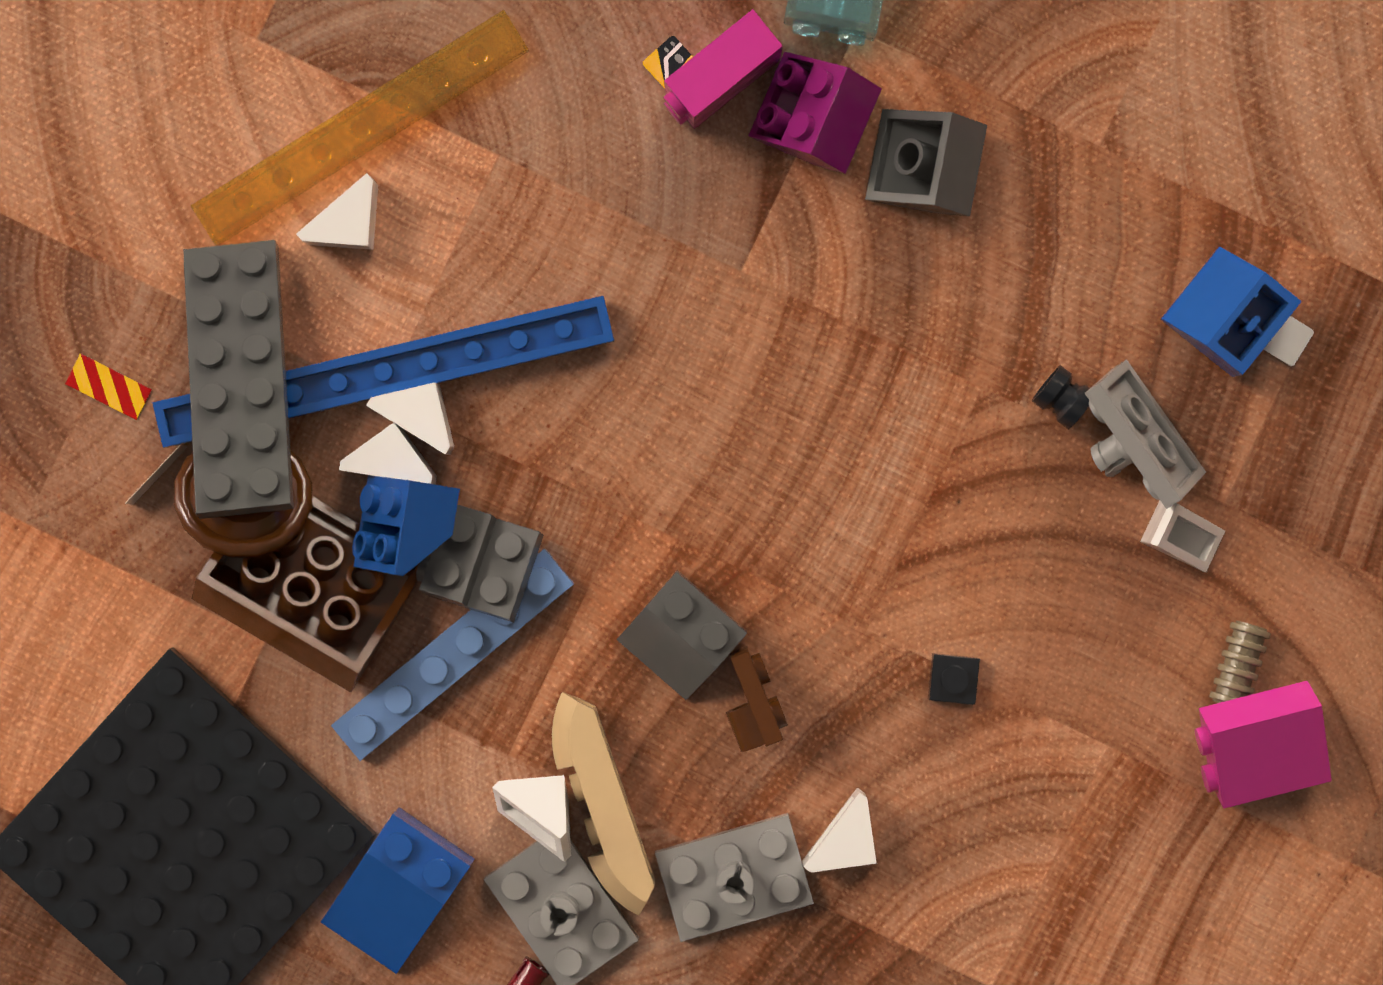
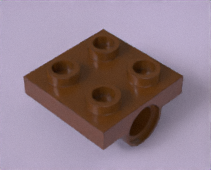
M747 646L731 652L732 663L748 701L726 712L740 751H749L762 745L767 747L782 741L783 736L780 729L788 726L777 696L767 698L763 685L771 681L760 653L751 656Z

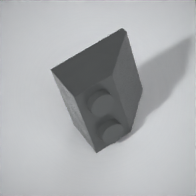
M882 109L865 200L935 214L970 216L987 125L953 112Z
M677 570L617 638V641L687 700L745 637L747 631Z

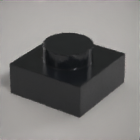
M932 653L928 700L975 705L980 659L977 657Z

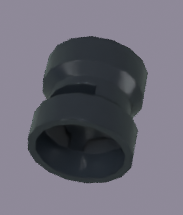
M1059 365L1037 391L1032 402L1042 410L1053 407V413L1056 414L1057 422L1069 430L1088 409L1089 399L1085 392L1090 388L1087 385L1079 386L1077 383L1072 385V373Z

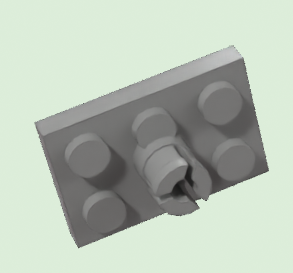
M1127 359L1112 368L1085 392L1093 415L1100 422L1106 423L1113 433L1107 439L1099 441L1091 447L1093 461L1101 472L1105 470L1106 476L1114 477L1122 469L1134 463L1143 475V483L1149 494L1153 498L1160 500L1165 508L1168 509L1182 500L1206 473Z
M788 813L655 851L680 942L814 904Z
M571 839V856L565 862L538 841H535L483 879L557 985L577 984L639 940V936L599 882Z

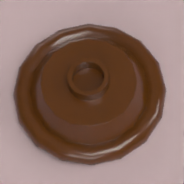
M290 450L294 509L199 519L195 506L192 452L185 458L174 481V508L184 530L203 548L227 557L257 558L282 549L302 531L313 508L312 481L302 460Z

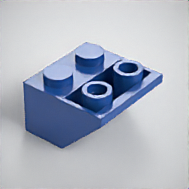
M1218 247L1160 320L1231 377H1235L1246 372L1302 301L1266 272L1222 247Z
M368 475L367 484L362 489L360 495L362 516L359 531L356 533L352 545L355 557L353 567L404 576L453 535L460 489L411 480Z

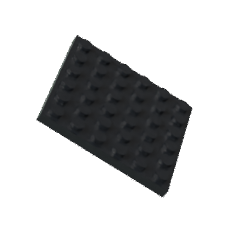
M172 647L167 650L0 834V869L127 985H238L370 841L376 832Z

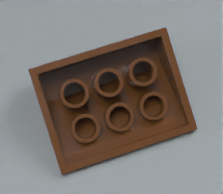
M312 496L313 508L302 531L282 549L257 558L227 557L213 552L196 577L191 599L340 687L352 692L418 583L416 572L419 563L404 576L353 567L355 557L352 545L354 537L359 531L360 524Z

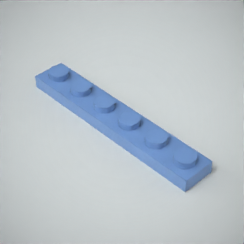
M543 549L537 554L514 623L478 611H468L335 721L331 727L361 761L574 585L573 581L549 552Z

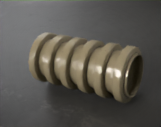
M1237 620L1230 623L1233 633L1232 636H1227L1225 640L1229 643L1228 650H1222L1221 655L1225 657L1223 664L1219 663L1217 667L1221 674L1219 678H1214L1213 683L1217 685L1216 691H1211L1209 695L1214 702L1221 703L1254 693V688H1251L1252 680H1258L1259 675L1255 674L1256 667H1261L1263 663L1262 660H1259L1260 653H1265L1267 647L1263 646L1264 639H1270L1271 636L1267 629Z

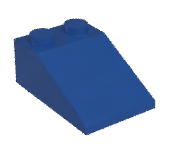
M399 807L370 846L321 920V923L397 974L475 859Z

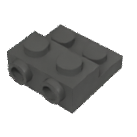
M457 504L453 535L435 549L431 556L428 555L418 565L416 579L422 582L419 590L429 597L514 623L544 535L540 531L495 518L491 514Z

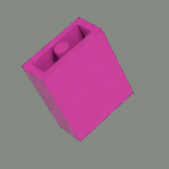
M752 9L664 80L666 95L663 96V99L665 100V107L680 125L688 121L693 129L697 128L778 63L781 58L782 44Z
M1308 681L1199 708L1201 727L1195 728V737L1201 755H1206L1207 764L1201 766L1202 779L1208 793L1215 791L1223 809L1332 781L1322 705Z

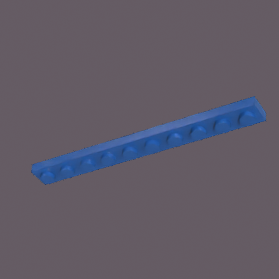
M599 296L287 370L288 418L370 400L371 397L434 382L442 383L615 342L604 296ZM190 394L152 402L163 448L192 442Z

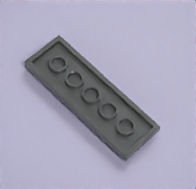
M276 240L183 249L196 514L199 519L294 509L279 248Z

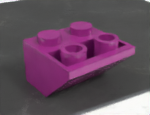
M784 51L748 136L815 166L846 174L882 88L848 67Z

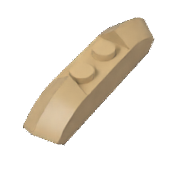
M562 692L553 718V755L557 770L574 766L576 773L569 775V779L577 801L586 800L591 817L584 819L588 836L592 845L600 843L602 847L601 851L587 858L594 874L606 891L622 906L639 916L655 886V878L595 705Z

